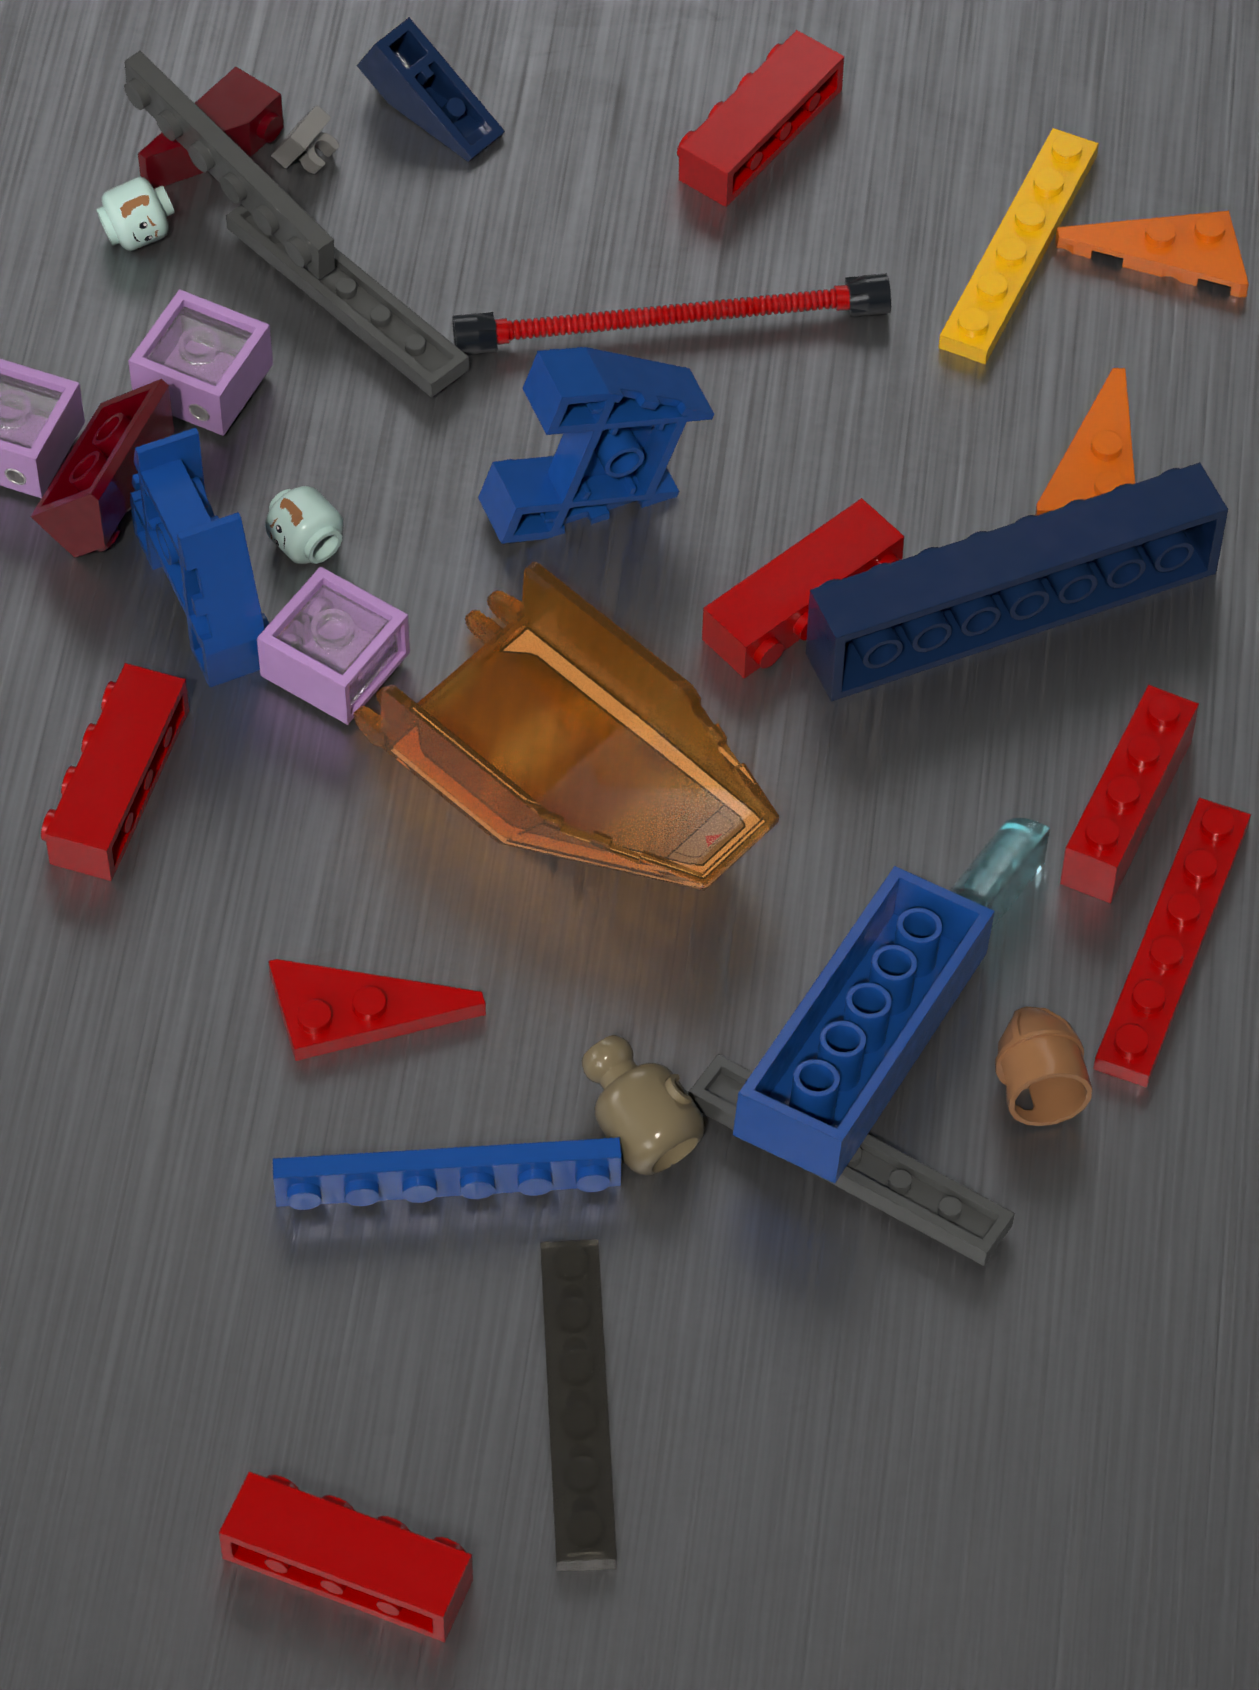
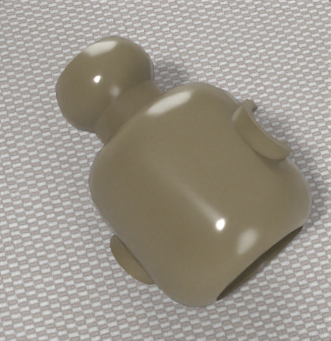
M611 1035L600 1040L583 1055L582 1068L584 1074L589 1080L600 1084L604 1089L594 1107L596 1121L605 1134V1138L620 1137L621 1164L625 1163L632 1171L638 1174L654 1175L671 1167V1164H676L700 1143L705 1132L703 1116L692 1098L678 1081L680 1079L678 1074H673L668 1067L658 1063H645L637 1066L633 1061L631 1045L627 1040L617 1035Z

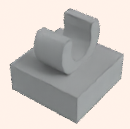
M316 105L292 129L271 156L285 169L299 156L302 166L308 172L316 174L326 162L316 154L315 148L321 150L329 158L339 147L337 140L333 136L320 132L331 117Z

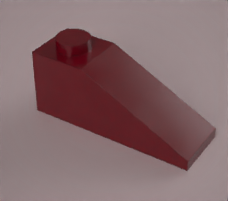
M234 67L195 102L249 157L253 156L266 143L274 141L284 128L281 93L238 67ZM162 132L138 152L140 177L146 178L154 189L204 173L194 165L188 151L177 140H169Z

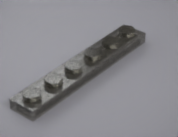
M598 1239L540 1242L556 1572L617 1569Z

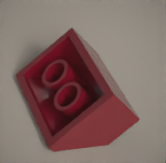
M159 379L100 403L30 516L74 558L95 550L102 552L117 539L120 533V529L117 526L125 513L131 510L130 494L135 491L132 485V475L138 473L134 465L135 448L174 434L169 385L163 379Z

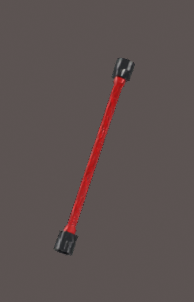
M887 273L846 277L845 285L834 286L829 291L824 289L823 292L821 290H817V292L812 290L810 293L805 291L804 294L798 292L797 295L795 292H792L791 295L785 293L784 296L779 294L777 297L776 294H773L772 297L766 295L765 298L761 295L759 299L757 296H753L752 299L747 297L746 300L744 297H741L740 300L734 298L733 301L727 299L726 302L722 299L720 302L715 300L714 303L708 301L707 304L705 301H702L701 304L695 302L694 305L690 302L688 306L686 303H683L682 306L676 304L675 307L673 304H670L669 307L667 305H663L662 308L656 306V309L653 306L649 309L644 307L643 310L639 307L636 311L634 308H631L630 311L624 309L623 312L619 309L617 313L615 310H612L611 313L605 311L604 314L602 311H599L598 314L596 312H592L591 315L585 313V316L582 313L578 316L573 314L572 317L568 314L565 318L563 315H560L559 318L553 316L552 319L548 316L546 319L544 317H540L539 320L534 318L533 321L528 318L526 322L524 319H521L520 322L514 320L513 323L511 320L507 321V318L494 319L493 312L453 315V336L455 346L466 355L498 352L497 345L509 344V340L513 341L514 338L520 340V337H522L524 340L527 336L529 339H532L533 336L539 338L540 335L544 338L546 334L548 337H552L553 334L559 336V333L564 336L566 333L571 335L572 332L578 334L579 331L581 334H584L585 331L591 333L592 330L593 332H598V329L600 332H603L604 329L610 331L611 328L615 331L617 327L623 330L624 327L630 329V326L635 329L637 326L642 328L643 325L649 327L650 324L652 327H655L656 324L662 326L663 323L664 325H669V322L671 325H674L676 322L681 324L682 321L686 324L688 321L694 323L695 320L701 322V319L706 322L708 318L710 321H713L714 318L720 320L722 317L723 320H726L727 317L733 319L734 316L739 318L740 315L742 318H745L746 315L752 317L753 314L755 317L759 316V314L765 316L766 313L771 315L772 312L774 315H777L778 312L780 314H784L785 311L791 313V310L794 313L798 310L803 312L804 309L806 311L811 309L816 311L817 308L819 310H823V308L828 310L830 306L832 309H836V311L848 310L850 317L891 313V290Z

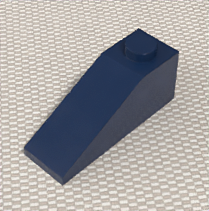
M410 17L375 43L357 64V67L388 104L467 162L505 132Z

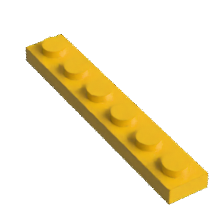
M1052 128L939 337L938 348L986 365L1052 242L1057 227H1060L1097 158L1099 143Z

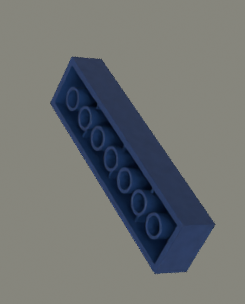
M1199 462L1181 469L1172 468L1166 470L1159 476L1135 484L1120 485L1111 492L1086 500L1077 499L1069 502L1062 508L1037 516L1028 515L1020 518L1013 524L988 532L979 531L958 542L942 547H930L906 559L893 563H881L857 575L841 580L832 579L826 581L819 587L810 590L806 655L832 702L1214 575L1217 572L1228 508Z

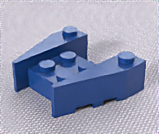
M588 347L537 351L522 389L546 435L563 434L554 456L517 460L507 459L492 462L478 499L501 544L549 539L564 534V524L588 517L592 525L610 519L608 510L638 501L641 508L675 498L679 494V489L669 473L667 465L687 422L713 419L714 412L690 368Z
M195 427L136 447L134 465L138 473L132 475V485L135 491L130 494L134 533L152 570L163 567L187 616L190 649L209 688L260 671L257 637L269 625V621L265 614L261 612L242 518L239 512L219 518L217 515L214 516L211 504L207 499L200 438L197 428Z

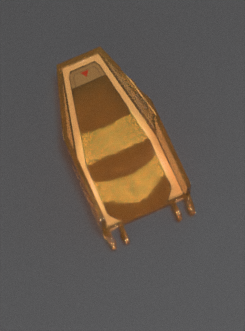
M535 561L524 569L522 602L513 596H509L508 593L499 590L494 591L487 597L486 601L490 607L489 609L506 625L504 628L491 618L486 617L480 610H472L465 616L467 628L485 645L424 698L416 703L396 686L389 685L388 687L381 688L377 695H375L377 697L376 700L381 706V716L365 705L359 707L353 714L359 730L362 731L363 735L373 745L383 748L499 844L705 891L779 822L780 816L745 763L740 764L727 745V736L719 724L714 725L701 705L702 698L694 686Z

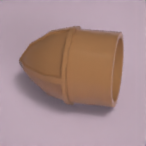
M1023 1007L1014 1011L1013 1017L998 1042V1055L995 1058L996 1075L1006 1085V1102L1009 1112L1015 1120L1032 1126L1054 1125L1073 1118L1086 1108L1092 1098V1086L1084 1061V1048L1079 1037L1065 1019L1046 1008ZM1024 1089H1029L1034 1106L1032 1110H1024L1015 1104V1100Z

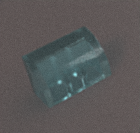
M1012 818L1005 821L949 891L994 910L992 931L1045 865L1050 827L1026 818Z

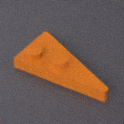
M1229 211L1057 227L1055 237L1057 248L1066 249L1072 254L1091 259L1093 251L1123 258L1122 267L1159 277H1173L1181 283L1197 286L1199 279L1230 286L1231 296L1239 298L1247 296L1249 283Z
M1112 368L1037 502L1035 516L1062 508L1069 502L1077 499L1086 500L1111 492L1123 484H1135L1125 368Z

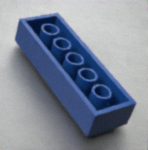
M894 866L739 1091L733 1136L830 1182L836 1183L987 954L995 911Z

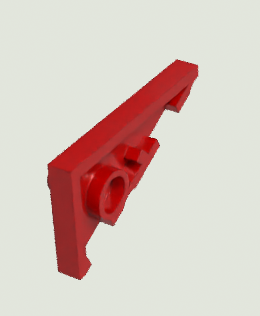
M280 959L268 961L270 977L295 1061L486 1015V1003L481 991Z

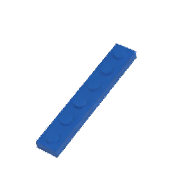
M620 1137L273 1158L276 1207L290 1206L298 1210H308L320 1204L348 1203L353 1206H368L377 1201L402 1199L414 1203L431 1201L435 1197L464 1196L469 1199H483L492 1194L516 1192L529 1196L546 1194L551 1190L565 1189L598 1192L608 1187L621 1186Z

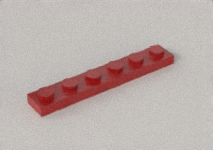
M1199 797L1096 1054L1093 1070L1147 1088L1246 835L1251 814Z

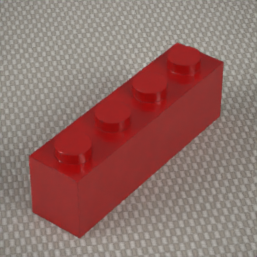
M798 30L783 44H776L769 52L766 61L754 73H747L741 79L737 90L724 102H718L710 111L708 118L695 131H689L682 138L677 149V156L679 157L678 180L727 207L842 91L844 56Z
M859 499L703 608L702 640L744 679L759 668L770 667L780 658L783 651L800 639L807 640L811 589L817 588L832 579L841 580L866 572L881 563H893L902 560L905 536L864 499Z
M128 663L124 664L117 681H110L107 684L101 703L102 713L96 724L90 723L82 740L80 760L76 767L70 766L67 769L62 782V798L56 810L49 809L41 829V839L46 841L51 865L112 881L190 711L186 679Z
M1148 684L1065 848L1061 885L1107 903H1112L1192 742L1199 703Z
M249 1471L219 1531L222 1558L444 1643L473 1582L472 1554L467 1553L455 1541L445 1537H434L432 1540L413 1533L405 1524L392 1517L379 1516L377 1519L355 1511L348 1502L338 1497L325 1495L320 1498L301 1491L292 1481L279 1475H268L266 1478Z

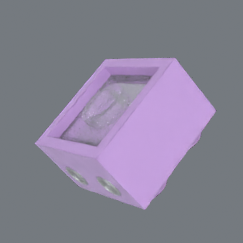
M179 289L128 360L132 390L163 379L169 385L172 416L224 436L273 365L270 325Z
M0 359V486L42 498L85 423L80 383Z
M320 566L257 637L260 676L348 725L410 653L408 614Z

